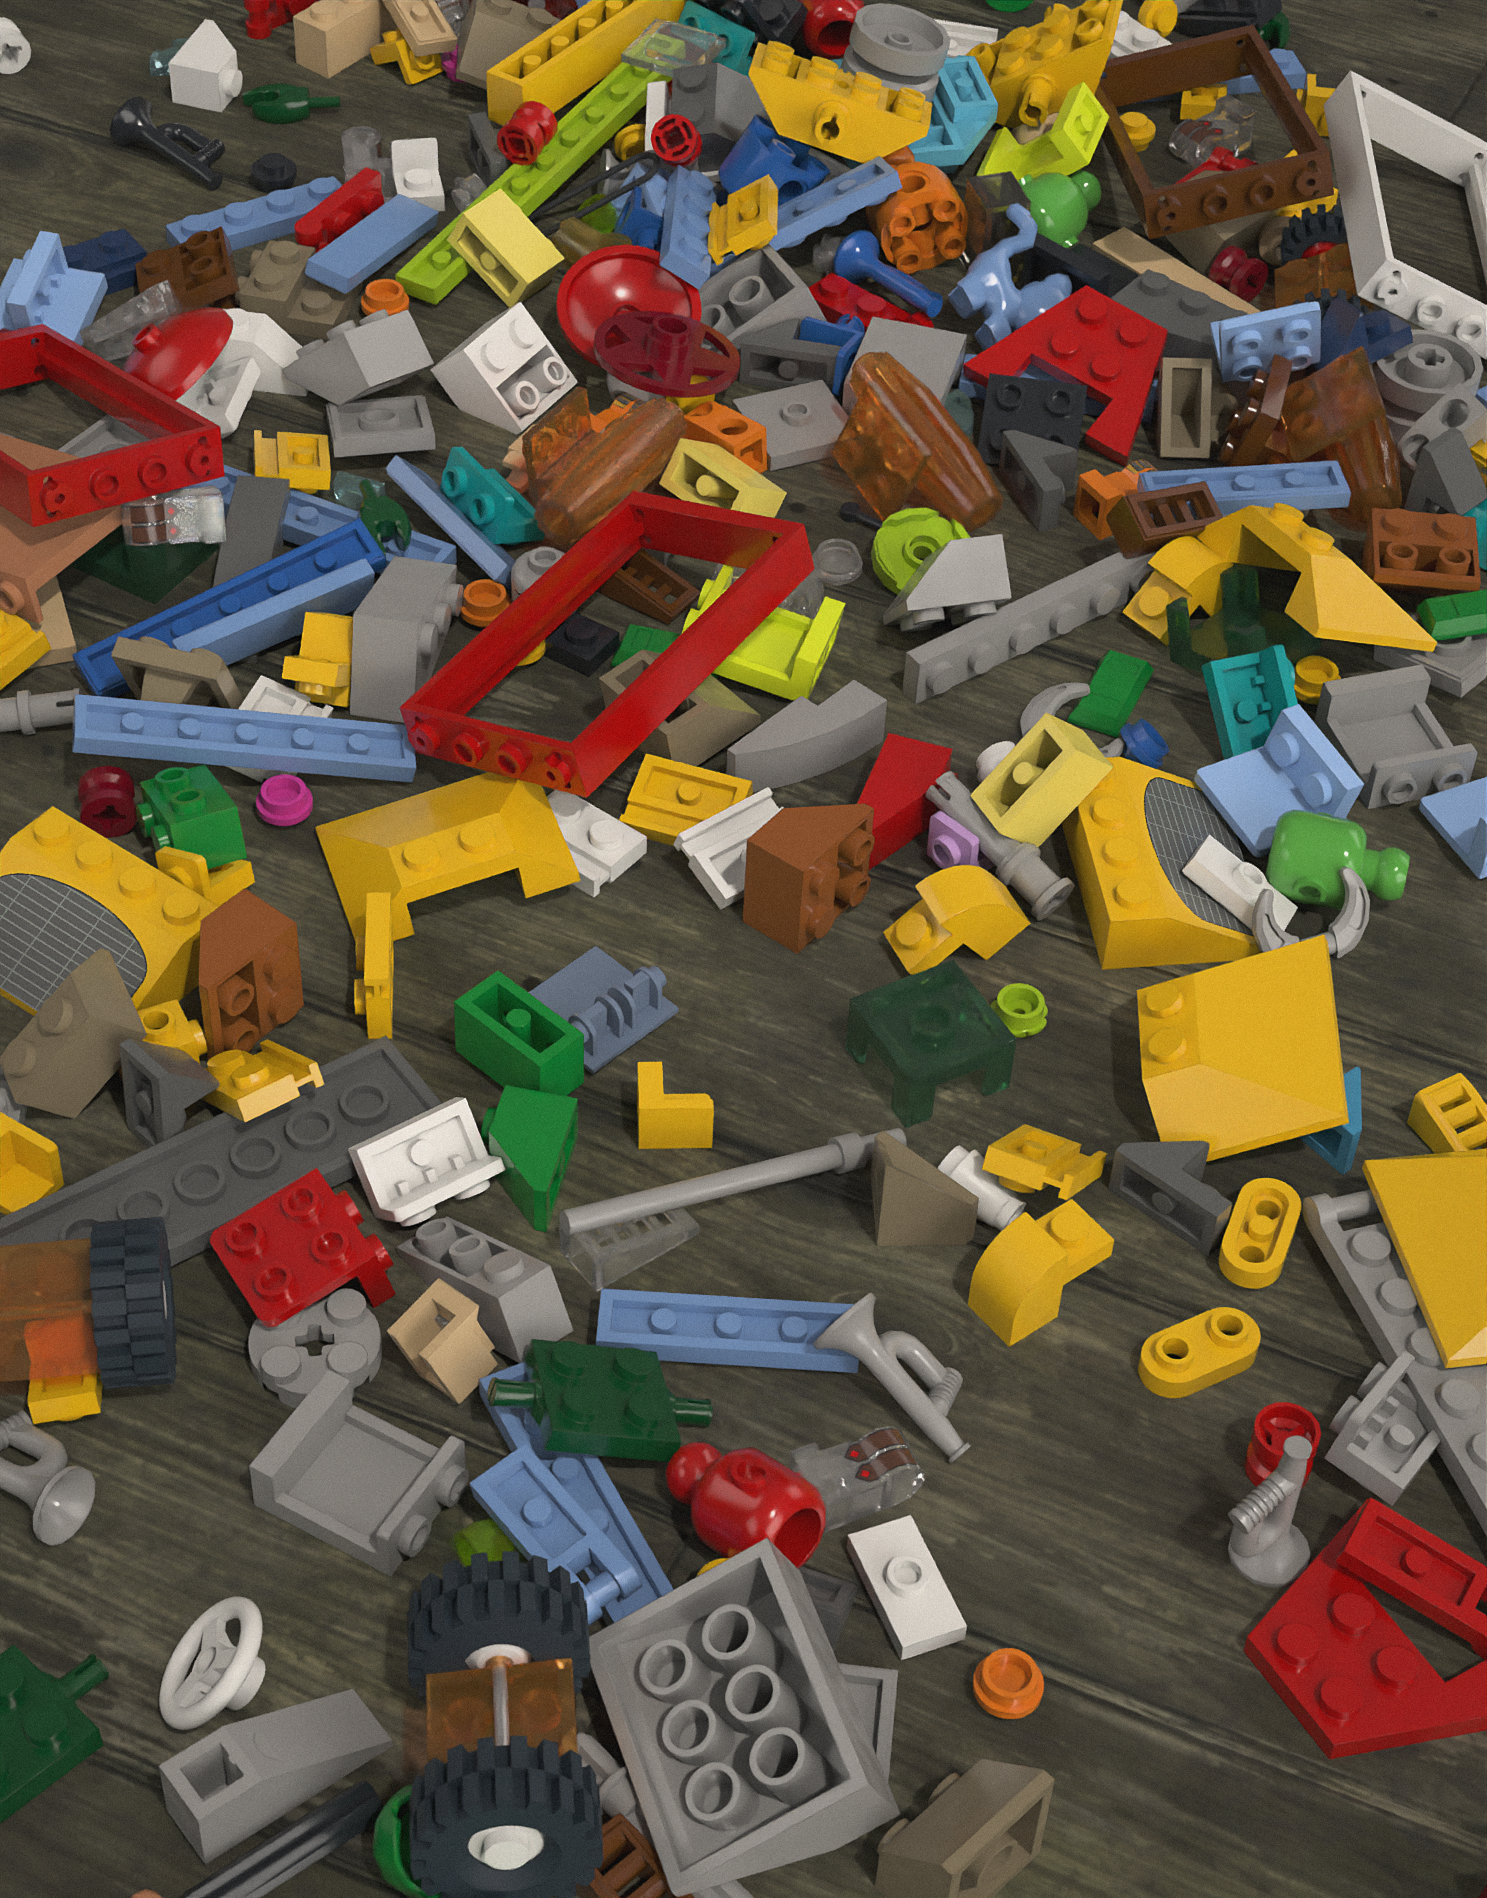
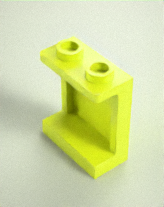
M1084 81L1069 89L1052 129L1023 145L1016 141L1006 127L996 132L977 172V178L983 192L989 198H993L999 208L1005 198L1013 192L1010 187L1028 174L1033 178L1046 172L1062 173L1068 176L1089 165L1109 115Z
M723 565L715 581L706 579L697 604L699 611L691 608L682 633L730 587L734 567ZM825 596L815 619L777 607L712 673L792 701L800 696L809 699L834 646L845 603Z

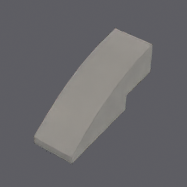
M855 680L848 683L818 706L805 697L800 696L727 749L726 774L752 781L753 792H758L767 787L773 789L801 782L831 771L861 756L884 740L887 700Z

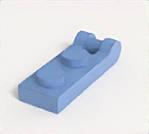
M526 1444L469 1483L474 1498L528 1561H530L533 1555L546 1558L548 1561V1572H551L560 1565L570 1572L571 1583L577 1581L580 1583L584 1590V1601L587 1600L588 1626L603 1616L601 1608L614 1598L620 1596L622 1599H626L642 1587L639 1575L627 1558ZM594 1562L602 1573L584 1585L575 1574Z

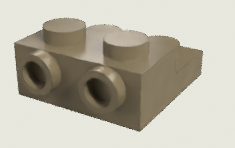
M270 240L264 251H253L250 260V276L238 277L240 290L234 292V301L236 305H240L242 310L266 314L286 333L329 340L326 332L344 323L363 284L361 282L347 294H344L305 275L307 260L316 254L315 247L297 245L291 241L278 242Z

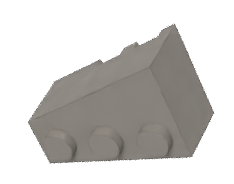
M394 556L354 612L350 715L404 723L399 707L431 678L453 616L458 617L461 612L463 585L456 584L457 565Z

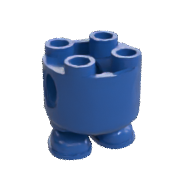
M755 114L720 166L718 175L725 190L717 192L716 203L719 207L727 204L728 195L769 174L778 188V206L820 186L830 170L820 160L808 154L812 147L811 145L779 135L773 123L765 117Z

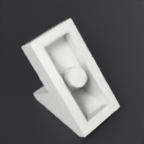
M421 138L392 141L388 153V165L395 196L401 194L436 211H445L444 192L438 170L437 139Z

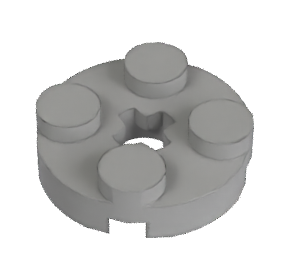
M347 1288L332 1291L278 1326L265 1327L257 1318L251 1328L248 1341L250 1365L256 1382L262 1389L264 1383L268 1389L278 1393L280 1402L293 1408H297L327 1370L350 1380L352 1398L355 1397L354 1388L364 1383L368 1376L371 1382L378 1373L382 1360L381 1334L378 1321L367 1308L364 1296L354 1289ZM313 1340H321L331 1344L323 1346L321 1350L322 1355L309 1356L307 1348L302 1347L305 1343Z

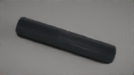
M367 1781L357 1782L183 1893L181 1898H260L374 1825L383 1809L378 1793Z

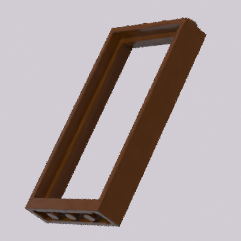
M1254 25L1107 60L1103 73L1106 74L1100 78L1094 94L1109 115L1101 137L1149 239L1334 195L1330 151ZM1243 39L1241 44H1237L1238 40ZM1252 75L1298 155L1154 189L1115 107ZM1161 196H1165L1163 201L1159 200Z

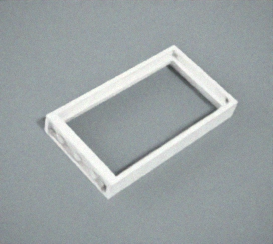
M1350 70L1324 104L1357 295L1426 330L1453 335L1469 344L1480 357L1487 360V305L1393 258L1371 139L1465 188L1486 285L1487 142Z

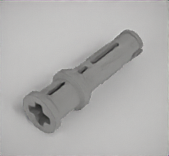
M952 771L942 774L935 780L941 787L937 790L931 785L925 797L930 802H933L942 812L978 837L980 841L979 849L998 867L996 870L997 879L1006 887L1011 885L1032 906L1031 914L1038 921L1048 917L1064 903L1075 885L1068 877L1062 879L1058 877L1040 859L1041 851L1035 844H1030L1029 842L1021 844L1017 840L1000 834L970 795L972 793L956 778Z

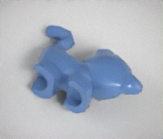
M1018 203L1011 204L1006 212V216L1020 229L1018 235L1002 239L991 249L978 254L969 266L966 276L957 282V287L948 295L952 306L962 318L967 319L979 311L982 313L985 322L975 333V338L984 351L1011 334L1012 331H1016L1069 297L1072 292V283L1069 276L1059 273L1048 275L1042 282L1035 281L1027 284L1021 290L1016 289L1011 277L1009 258L1034 247L1038 226L1030 212Z

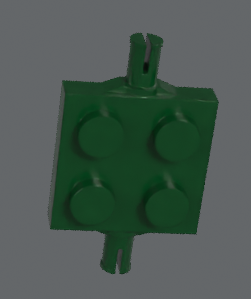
M531 1339L524 1358L529 1382L492 1377L488 1386L487 1399L490 1407L502 1406L527 1409V1412L530 1413L540 1427L546 1451L669 1462L682 1443L677 1424L696 1425L707 1428L711 1423L713 1406L710 1399L675 1397L665 1384L657 1352L643 1351L631 1347L614 1348L578 1344L572 1341L558 1342Z
M14 1644L0 1654V1824L104 1745L99 1728L76 1705L78 1699L109 1678L106 1667L100 1659L96 1658L95 1654L91 1653L88 1655V1658L59 1679L41 1671Z

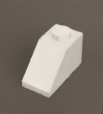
M205 19L169 62L172 101L222 113L230 101L239 95L242 87V73L237 67L236 50L215 22Z
M237 308L224 309L233 319V329L224 349L210 368L252 356L261 370L253 391L306 396L308 390L286 379L282 369L299 359L296 351L302 348V346L266 314L247 312Z

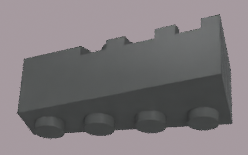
M1150 269L1146 270L1111 298L1168 330L1167 343L1162 358L1212 359V363L1219 374L1220 370L1212 341L1210 323L1249 315L1244 311L1233 309L1218 302L1203 292L1195 291L1169 279L1165 274L1154 272ZM1305 368L1290 372L1282 408L1301 392ZM1234 380L1225 382L1237 401L1246 405L1249 398L1245 394L1250 381Z

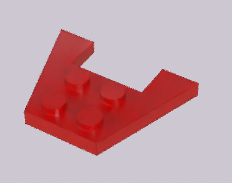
M1086 285L964 363L963 376L987 389L989 373L1020 377L1026 368L1032 364L1064 383L1086 385V395L1107 407L1085 433V443L1090 448L1126 467L1167 343L1168 330Z
M1369 1498L1250 1632L1243 1650L1328 1759L1487 1731V1660L1445 1682L1364 1584L1368 1581L1335 1562L1358 1515Z

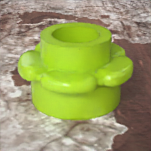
M1015 983L1007 985L1000 990L997 1000L993 1001L990 1006L989 1014L991 1020L998 1023L997 1027L1001 1032L1011 1037L1023 1038L1038 1034L1044 1029L1047 1023L1044 1017L1047 1016L1048 1009L1045 1005L1044 997L1038 989L1028 984Z

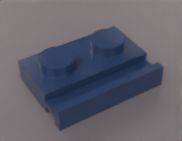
M124 228L105 232L100 237L77 245L62 247L68 268L105 274L108 289L104 296L138 285L135 263L142 261L147 256V251Z

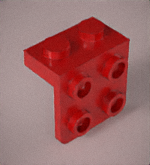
M318 1168L313 1169L217 1228L210 1236V1244L261 1324L265 1327L278 1326L353 1278L374 1308L396 1295L385 1273L386 1270L394 1266L385 1247L375 1233L366 1238L363 1236L357 1226L362 1224L364 1219L351 1197L345 1190L335 1195Z

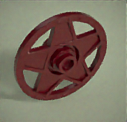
M635 311L619 314L604 321L597 328L594 336V355L599 364L609 374L634 388L662 396L694 398L719 393L735 382L740 368L739 353L727 337L702 322L677 314L658 311ZM613 332L624 342V344L607 349L605 346L606 339ZM706 339L711 342L723 355L703 348L704 340ZM633 371L650 372L654 379L639 375ZM692 375L715 377V379L690 384Z

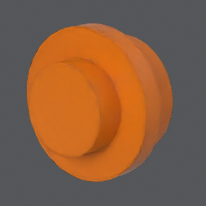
M379 279L366 286L365 293L361 298V308L367 316L382 309H386L388 315L391 316L409 309V297L399 282L391 279Z
M488 579L477 580L467 585L464 590L460 615L466 622L486 628L512 601L502 584Z
M1003 1648L992 1652L978 1664L974 1672L972 1688L977 1702L985 1711L1003 1719H1018L1032 1713L1040 1704L1044 1691V1679L1035 1661L1027 1653L1014 1648Z

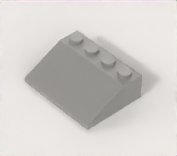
M768 1538L589 1637L592 1671L671 1892L677 1897L836 1850L901 1814L800 1570Z

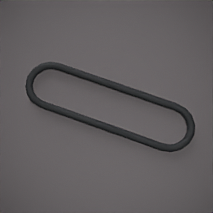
M653 152L636 154L540 207L527 218L530 221L534 220L642 159L653 160L652 168L643 176L541 232L545 237H548L631 191L635 186L638 187L647 182L658 172L661 165L660 157Z

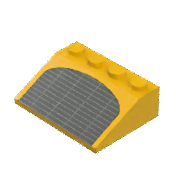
M1122 757L1106 758L1113 766L1111 771L1062 822L1102 970L1236 961L1262 953L1257 946L1252 930L1182 872L1198 846L1209 834L1244 862L1235 832L1194 781Z
M52 806L12 836L0 852V995L32 1016H35L45 1000L56 991L67 976L98 949L102 948L110 951L136 1011L175 999L179 1002L199 985L201 920L219 906Z

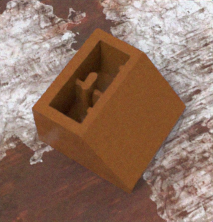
M1372 508L1361 554L1362 571L1385 591L1437 596L1479 591L1481 580L1476 518L1452 513L1433 514L1412 512L1400 508Z
M867 804L783 808L747 839L742 922L796 954L804 949L814 938L820 939L824 937L831 929L835 919L849 906L855 907L860 904L870 888L871 878L868 876L870 853L875 843V838L872 835L874 808Z
M246 888L201 920L199 991L208 1060L217 1054L237 1049L249 1052L257 1041L281 1023L290 1021L297 1014L298 1010L304 1006L297 923Z

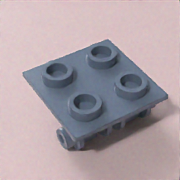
M597 946L528 992L584 1034V1067L592 1074L679 1012V1008L662 996V988L666 985L667 980L664 973L658 967L651 966L646 968L642 966L632 973Z

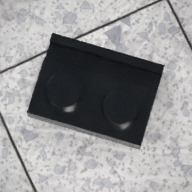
M1197 0L1186 9L1187 15H1179L1176 22L1179 34L1211 35L1248 25H1254L1255 28L1260 29L1283 9L1281 0Z

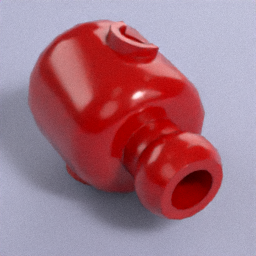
M796 0L803 3L808 10L804 23L800 27L806 46L813 54L830 60L842 59L846 48L851 45L849 38L856 12L865 6L863 0Z
M692 1442L680 1447L669 1461L666 1469V1484L670 1493L678 1501L691 1506V1522L699 1540L722 1557L732 1558L768 1538L800 1569L812 1557L820 1544L825 1529L826 1506L818 1488L803 1478L799 1472L792 1471L759 1449L753 1447L735 1449L722 1456L718 1449L708 1443Z

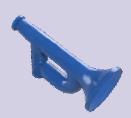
M859 230L851 233L841 242L833 258L834 274L847 279L853 284L861 282L868 277L915 308L924 311L929 317H935L939 314L943 304L942 295L929 290L922 283L904 272L880 262L878 259L880 246L877 238L872 233Z

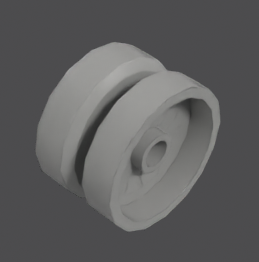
M878 3L866 5L856 12L849 38L851 45L845 50L840 69H843L842 72L847 73L848 70L853 76L856 75V72L874 75L882 80V86L899 91L900 87L917 90L926 96L925 101L932 103L939 79L938 71L944 66L951 38L944 27L933 18L917 10L894 4Z
M1411 329L1413 343L1373 362L1371 369L1372 380L1368 386L1363 406L1365 420L1376 434L1392 443L1398 444L1400 439L1415 425L1414 423L1459 382L1475 397L1479 389L1483 365L1480 356L1469 344L1453 335L1442 332Z

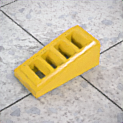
M1462 1073L1455 1074L1424 1088L1415 1095L1407 1123L1434 1153L1467 1151L1478 1146L1487 1149V1105ZM1460 1127H1463L1465 1129V1131L1460 1132L1458 1134L1455 1131V1129Z

